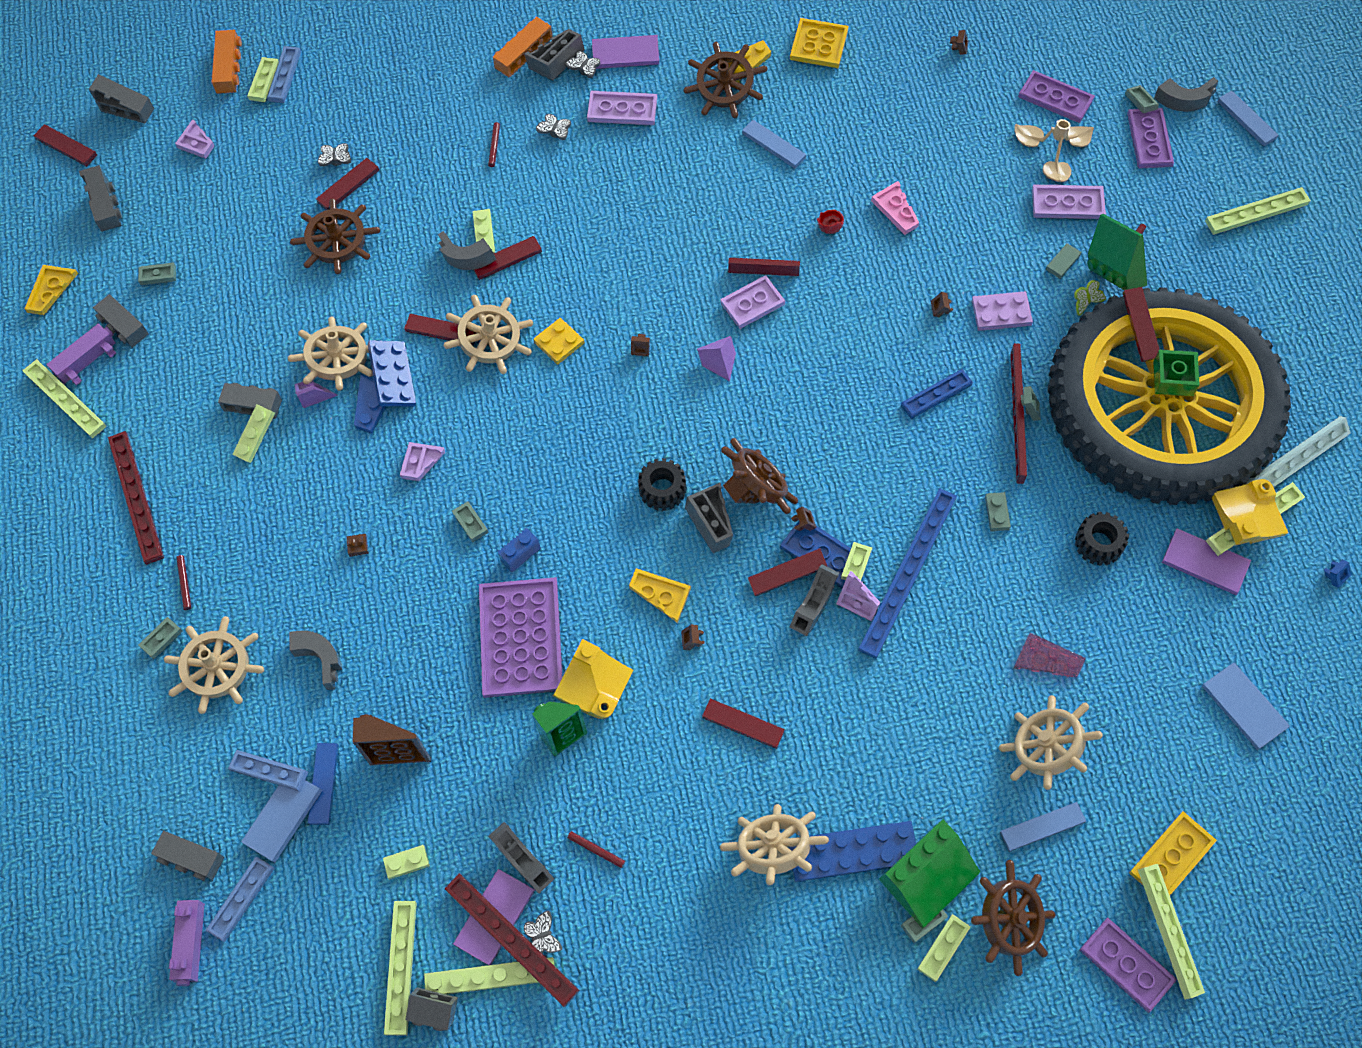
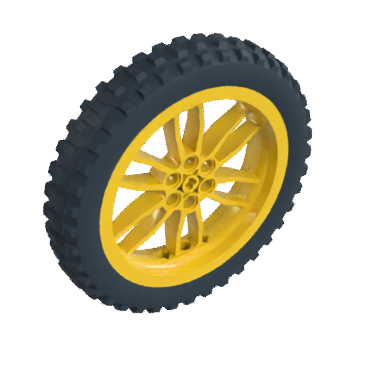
M1159 287L1157 291L1143 288L1156 338H1162L1164 350H1174L1172 340H1176L1204 352L1198 356L1199 366L1208 359L1213 358L1221 367L1212 373L1199 377L1200 385L1198 389L1211 384L1227 373L1236 388L1240 404L1237 405L1224 398L1198 391L1195 392L1194 396L1155 394L1154 360L1145 362L1149 370L1147 372L1128 361L1109 355L1110 351L1117 346L1135 340L1124 297L1112 296L1108 298L1107 303H1098L1092 312H1085L1080 317L1079 322L1073 323L1069 328L1067 335L1062 338L1059 344L1060 349H1056L1052 360L1055 365H1051L1049 372L1051 379L1048 384V393L1050 394V408H1052L1050 411L1056 425L1057 432L1063 438V444L1066 448H1070L1069 450L1072 452L1074 459L1077 462L1082 461L1088 473H1096V476L1100 478V482L1105 485L1109 482L1116 486V491L1120 493L1128 491L1133 495V498L1140 500L1142 497L1151 499L1152 503L1157 504L1162 500L1167 501L1170 505H1177L1180 501H1186L1189 505L1196 504L1200 499L1206 502L1211 501L1212 496L1217 491L1246 485L1249 478L1258 476L1262 471L1261 467H1267L1274 457L1272 453H1277L1282 444L1280 440L1283 439L1288 427L1286 424L1290 415L1288 411L1291 408L1290 386L1285 380L1287 378L1286 370L1280 364V356L1273 354L1271 351L1272 343L1261 336L1262 331L1258 327L1252 328L1248 324L1249 319L1244 315L1241 317L1236 315L1234 308L1230 306L1224 308L1218 305L1219 300L1217 299L1206 300L1202 298V294L1197 292L1193 295L1185 294L1183 289L1169 292L1167 288ZM1108 366L1125 374L1134 381L1104 374L1103 369ZM1100 383L1113 390L1139 396L1140 398L1124 404L1107 416L1097 398L1095 385ZM1203 407L1232 414L1233 420L1230 423L1213 415ZM1141 409L1145 413L1138 422L1124 432H1121L1112 423L1126 414ZM1154 416L1160 417L1162 423V442L1165 452L1146 447L1129 437L1137 433ZM1187 416L1208 427L1228 433L1226 440L1213 449L1197 452L1194 432ZM1171 423H1176L1185 440L1188 454H1175L1171 435Z

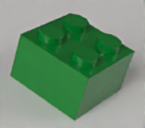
M1159 350L1153 361L1155 394L1194 396L1200 385L1198 352Z

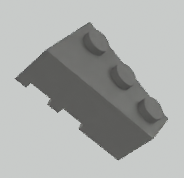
M567 29L551 38V42L544 46L540 44L537 50L531 53L528 51L524 55L530 70L554 80L566 68L565 62L570 58H576V53L578 51L583 52L585 49L581 34Z
M99 74L89 88L101 112L145 124L154 110L149 97Z
M100 165L79 171L80 176L86 183L84 189L89 194V205L94 220L101 232L122 226L120 221L122 214L120 209L117 208L119 202L113 193L116 192L114 184L108 181Z
M721 483L688 496L685 504V510L712 553L729 547L733 537L729 516L725 508V500L721 492Z

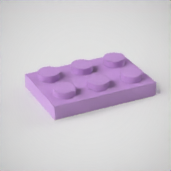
M765 275L722 298L721 305L738 328L741 329L785 305V300Z
M1026 291L972 297L978 331L1032 326L1033 320Z

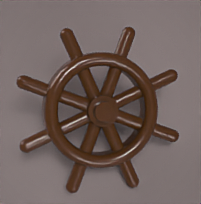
M714 42L713 49L715 54L705 59L702 64L693 59L688 61L689 66L698 70L697 84L685 87L683 92L685 94L695 91L700 92L703 99L707 102L701 111L702 115H707L712 106L729 107L732 117L737 118L738 111L736 105L743 102L748 96L757 100L763 99L761 93L752 89L754 75L765 73L768 68L767 66H760L752 69L748 60L744 58L749 50V45L747 44L743 45L739 53L729 51L721 52L719 43ZM718 64L719 71L717 72L711 68ZM738 66L742 67V69L744 70L742 72L733 74ZM706 74L715 78L704 82ZM747 78L745 85L736 81L739 79ZM717 86L713 93L706 89ZM731 87L739 90V92L733 95ZM722 90H725L726 97H719Z
M330 199V209L314 217L307 213L301 214V218L308 222L304 237L293 238L290 240V244L293 246L307 245L312 255L304 262L305 268H310L318 259L325 263H334L335 274H340L342 262L348 261L356 255L365 260L370 259V254L362 249L366 235L380 233V228H364L359 218L366 210L364 204H361L354 212L346 209L337 208L336 200ZM338 220H344L340 226L338 225ZM352 224L356 227V230L346 231ZM318 229L325 233L321 235H315ZM355 237L353 242H350L349 240L345 239ZM325 241L319 248L314 245L315 242ZM332 245L333 252H326V250ZM340 245L346 247L345 249L340 251Z
M1007 860L1005 863L1007 880H1002L992 885L986 877L980 878V884L988 893L984 900L982 916H973L971 923L973 925H983L985 935L992 945L985 957L986 962L992 963L999 952L1004 955L1013 956L1014 974L1021 976L1023 973L1021 956L1029 954L1035 949L1042 958L1047 957L1048 952L1040 941L1045 928V920L1055 918L1056 914L1053 910L1044 911L1042 901L1036 892V888L1042 880L1041 875L1035 874L1029 884L1021 880H1015L1014 862ZM1016 891L1022 895L1018 903ZM1006 892H1008V903L1003 898ZM1026 905L1028 906L1029 912H1026L1024 910ZM1028 921H1030L1029 928L1026 926ZM998 924H1000L1003 927L1001 931L999 929ZM1010 932H1011V943H1012V945H1010V944L1006 941V939L1008 938ZM1020 932H1021L1022 935L1025 937L1021 943H1020Z

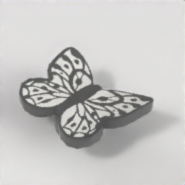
M582 51L576 53V58H570L565 62L568 69L579 70L580 74L586 75L588 78L594 76L596 68L601 64L600 59H589L586 53Z
M546 114L545 121L540 122L536 126V131L541 134L550 133L554 138L565 140L568 135V128L571 126V121L569 119L557 120L554 115Z
M342 143L336 148L330 145L321 146L322 154L318 158L319 166L330 164L338 166L351 163L348 144Z
M550 911L540 914L536 918V923L528 921L524 925L525 934L532 938V944L542 954L544 951L555 953L562 950L560 942L551 935L552 915Z

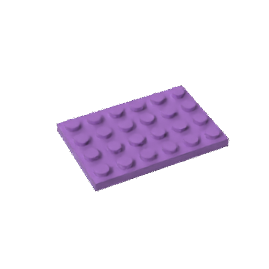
M557 577L479 584L483 698L555 692L563 677Z

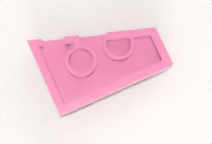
M897 181L872 196L871 201L906 235L918 227L919 221L912 207L908 205L905 193H902L901 185Z

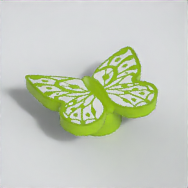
M1091 280L1088 282L1087 287H1080L1075 291L1074 297L1077 300L1076 312L1078 316L1082 315L1091 302L1097 303L1106 300L1103 291L1099 290L1100 283L1098 281Z

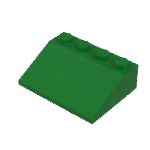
M1101 214L1088 251L1087 265L1089 270L1122 290L1148 286L1143 235L1115 219Z
M942 819L893 864L879 880L923 929L980 873V870L958 834Z

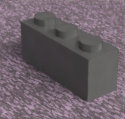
M110 294L93 307L97 313L95 317L102 324L105 322L107 324L106 327L113 334L116 332L118 339L123 344L128 343L133 348L149 335L144 325Z
M224 383L218 400L223 411L252 415L256 404L275 412L274 419L277 417L282 402L278 391L275 389H262L253 385L242 386L238 383Z
M166 831L162 832L151 853L157 857L156 862L165 866L171 863L175 865V870L185 874L187 870L193 872V877L205 881L206 878L213 881L224 859V856L216 851Z

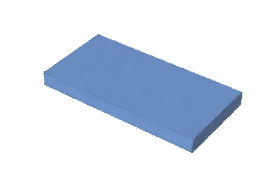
M1232 663L1202 685L1257 751L1290 727L1286 720L1235 663Z
M306 780L300 791L279 785L241 842L275 863L322 790Z

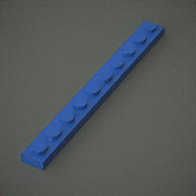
M939 488L858 651L877 659L957 495Z

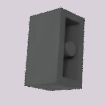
M416 987L410 994L405 1020L411 1021L412 1024L417 1026H431L437 1031L448 1030L454 1021L458 997Z

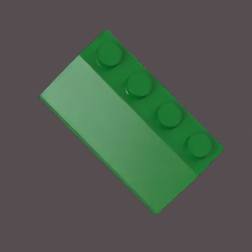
M549 701L546 704L543 703L537 706L532 713L539 735L554 757L587 734L582 710L579 705Z

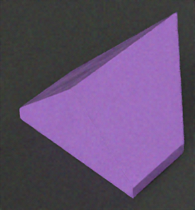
M731 336L698 348L697 351L701 365L730 381L736 355Z
M303 381L295 384V391L303 408L338 396L314 381L307 385Z

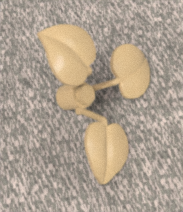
M1061 119L1057 121L1055 128L1051 127V130L1045 136L1040 128L1031 125L1015 124L1014 130L1018 141L1028 147H1037L1039 142H1044L1053 133L1054 139L1059 141L1055 162L1049 161L1044 164L1043 173L1051 180L1066 182L1071 176V168L1068 163H1058L1063 139L1069 140V143L1075 147H1085L1091 141L1094 127H1070V123L1067 120Z

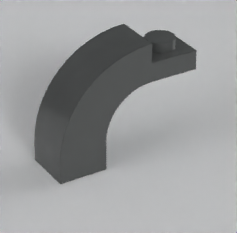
M1213 77L1199 88L1187 89L1179 86L1169 78L1158 86L1154 99L1165 107L1177 111L1199 110L1207 106L1210 97L1216 92L1218 80Z
M444 231L438 234L441 240L439 242L441 246L440 251L447 263L455 268L474 270L487 266L497 260L484 238L470 246L460 247L454 245Z
M824 565L819 567L805 600L795 612L790 628L808 636L834 590L839 572Z
M289 632L290 651L294 657L311 655L320 658L322 661L323 685L327 690L335 689V682H338L336 670H342V663L332 644L325 637L315 632Z
M505 822L488 836L509 863L537 893H540L554 880L545 866L534 857Z

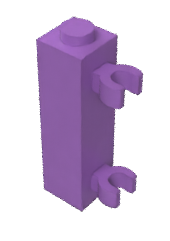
M98 323L46 365L63 384L71 380L75 385H78L82 381L77 375L80 371L104 352L110 358L116 354L112 347L115 344L112 338L114 334L107 327L103 328Z
M199 900L177 901V906H175V926L172 957L169 962V980L175 982L176 986H190V982H198L205 906Z

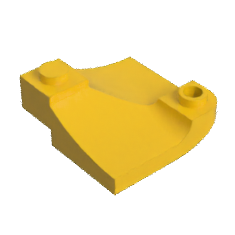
M1259 479L1251 481L1243 486L1217 491L1212 496L1225 530L1230 529L1236 545L1248 542L1252 544L1288 534V530L1275 502L1277 494L1273 485L1268 480Z
M582 639L553 697L566 704L579 705L582 712L590 716L606 719L613 713L633 669L603 652L600 647ZM605 704L608 709L602 710L601 705Z

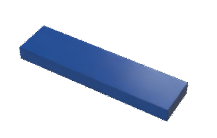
M961 369L901 402V407L913 419L972 386L973 382L965 371Z
M317 743L312 784L320 788L322 792L309 810V825H330L339 749L338 743Z

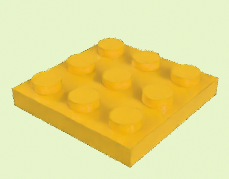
M800 18L790 60L839 68L849 26Z

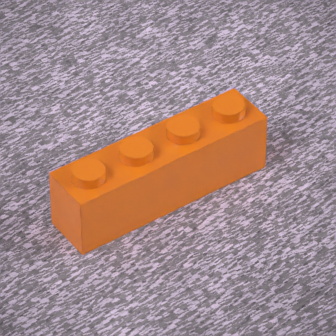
M536 16L514 38L508 41L501 50L494 54L493 62L495 69L510 78L527 62L524 53L528 51L531 53L537 50L540 44L544 46L553 38L551 25Z
M236 30L215 31L212 85L216 94L236 92L237 85H239L237 74L240 72L238 60L241 59L239 47L242 46V42Z

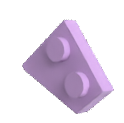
M194 120L190 122L175 143L177 148L205 159L214 148L211 139L206 136L205 132L198 127Z
M409 442L400 477L402 479L420 481L445 453L444 447Z
M850 571L836 604L872 621L880 601Z

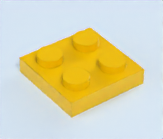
M561 318L533 339L534 343L557 365L585 343L584 339Z

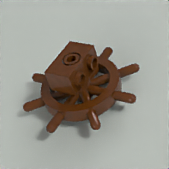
M732 438L730 443L737 453L726 446L721 448V452L732 460V466L735 470L733 476L723 487L735 503L756 504L767 501L777 504L785 514H789L791 509L783 499L785 498L792 504H797L798 498L788 492V486L785 481L786 475L780 473L761 454L759 449L743 448L736 438Z

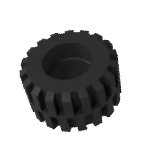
M662 458V461L654 459V463L648 462L647 467L643 466L641 469L642 473L639 472L638 476L639 494L642 497V501L644 503L647 502V506L650 508L654 506V510L662 508V511H667L666 508L668 507L673 509L675 504L678 506L681 503L680 499L683 500L686 493V477L684 476L683 469H680V465L678 463L674 465L673 460L668 462L666 458ZM665 479L670 481L672 486L665 490H658L652 484L657 480Z
M1097 512L1096 515L1093 513L1089 518L1086 517L1075 536V547H1079L1077 552L1083 554L1082 558L1084 560L1089 559V563L1094 564V562H1097V565L1102 566L1103 563L1109 565L1111 561L1114 563L1118 557L1120 558L1128 544L1129 534H1127V526L1123 527L1124 522L1122 520L1118 521L1116 515L1112 517L1108 512L1105 515L1102 512ZM1102 533L1110 539L1111 544L1103 545L1098 543L1092 534Z

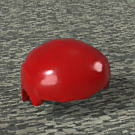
M827 210L820 213L819 218H817V224L822 232L835 234L843 227L844 216L837 210Z

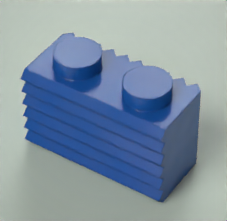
M525 528L522 533H519V536H516V538L510 540V543L504 545V548L498 550L500 561L510 572H513L541 549L540 543L535 535L528 528Z

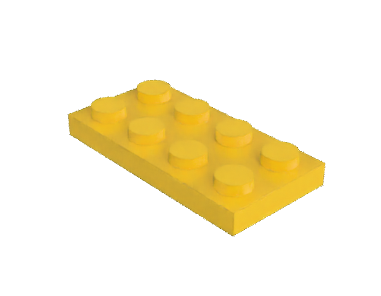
M1182 811L1132 868L1129 874L1143 885L1138 869L1158 864L1170 896L1217 840Z

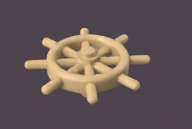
M472 295L471 300L474 308L466 312L462 318L452 313L446 314L447 320L458 324V339L445 342L443 346L445 349L457 346L462 348L464 353L471 358L466 366L468 372L474 369L478 361L482 363H496L500 373L506 374L507 369L503 360L510 357L515 350L525 355H531V349L518 343L520 329L531 327L533 321L529 319L517 322L515 317L507 311L511 303V299L508 297L504 299L499 307L495 305H481L478 296ZM479 318L481 326L472 323V321ZM501 320L507 324V326L497 328ZM466 328L477 334L466 336ZM512 332L511 340L501 336V334ZM481 340L477 348L470 344ZM496 342L501 343L506 347L499 350ZM489 345L492 352H484L485 347Z
M329 317V327L320 329L312 335L304 330L298 332L300 337L307 340L303 353L289 355L288 361H305L311 372L303 379L304 384H309L318 376L326 380H335L336 389L341 391L343 389L342 379L349 378L359 371L368 377L373 375L372 370L364 366L369 350L368 345L366 346L363 337L360 335L367 328V324L363 322L353 330L344 326H336L335 318ZM338 338H343L344 340L340 342ZM352 342L357 345V347L347 348ZM316 347H319V348H321L322 350H324V351L313 352ZM357 354L355 359H352L349 356H347ZM325 358L319 364L314 361V359ZM344 362L348 365L341 367L340 363ZM333 363V368H327V366Z
M226 616L221 619L219 631H210L198 635L192 626H187L186 632L192 640L186 645L181 656L164 657L165 663L178 665L179 676L182 680L181 683L169 690V696L174 697L188 688L194 694L201 696L198 707L200 714L206 712L209 698H218L230 694L236 704H241L243 699L236 688L243 682L247 672L258 674L264 672L263 666L249 664L248 654L245 649L258 639V634L252 633L242 641H239L235 636L227 633L229 618ZM215 642L214 650L211 652L206 645ZM224 643L233 646L221 655ZM199 650V652H198V658H199V659L193 658V656H194V655L196 654V652ZM234 655H238V663L225 662ZM190 666L203 667L190 676ZM224 670H231L235 672L229 679L227 675L224 673ZM207 675L204 687L195 683ZM215 676H217L222 684L212 687Z
M1051 695L1048 697L1046 710L1037 712L1028 719L1017 712L1014 718L1022 725L1017 732L1015 742L999 746L1001 752L1015 751L1022 763L1010 775L1011 780L1017 781L1028 770L1036 775L1044 776L1043 787L1046 790H1050L1052 788V775L1060 774L1072 766L1082 773L1086 772L1087 766L1079 760L1084 752L1086 741L1098 740L1103 736L1100 731L1085 733L1083 726L1078 721L1089 709V705L1082 703L1071 714L1066 710L1056 709V697ZM1055 722H1063V723L1055 730ZM1046 724V730L1042 731L1039 727ZM1071 726L1073 727L1074 734L1062 736ZM1032 734L1038 737V739L1029 740ZM1072 743L1068 751L1063 747V744ZM1037 748V749L1028 757V755H1027V749ZM1045 753L1044 763L1036 762Z
M776 804L771 815L760 817L752 822L744 817L738 818V824L744 827L738 842L722 843L720 845L721 851H739L742 862L731 870L732 876L736 877L746 869H750L756 873L766 874V883L773 885L775 874L787 872L796 866H799L806 872L811 871L812 865L805 860L811 845H823L829 842L827 836L809 837L806 825L815 819V813L809 812L801 819H797L790 815L781 814L782 808L779 804ZM780 829H786L782 833L779 832ZM795 833L799 836L798 838H789ZM755 837H758L759 839H761V840L753 841V839H754ZM797 846L793 851L787 848ZM759 849L752 855L748 852V850ZM765 855L768 857V859H761Z

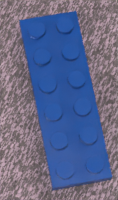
M912 821L812 835L827 836L829 842L823 845H811L805 860L812 865V870L806 872L799 866H796L792 869L794 881L802 882L890 868L916 844ZM797 846L789 847V849L793 851Z

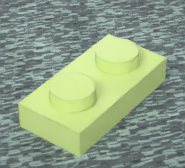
M853 542L841 579L846 580L851 571L862 580L872 547Z
M424 845L383 858L389 880L430 866Z

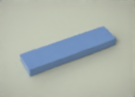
M283 47L267 96L269 102L285 103L301 54L300 48Z
M1232 90L1218 99L1217 102L1263 146L1277 139L1278 134Z
M752 120L742 130L743 135L793 168H796L806 158L805 153L755 120Z
M236 750L228 767L233 772L297 791L301 790L308 774L304 769Z
M1075 802L1002 830L1000 834L1008 852L1081 825L1086 822V819L1078 803Z
M255 857L206 931L225 942L275 868Z

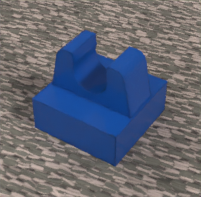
M1343 559L1339 563L1331 562L1332 570L1324 569L1325 576L1331 580L1333 586L1338 588L1351 576L1350 564Z

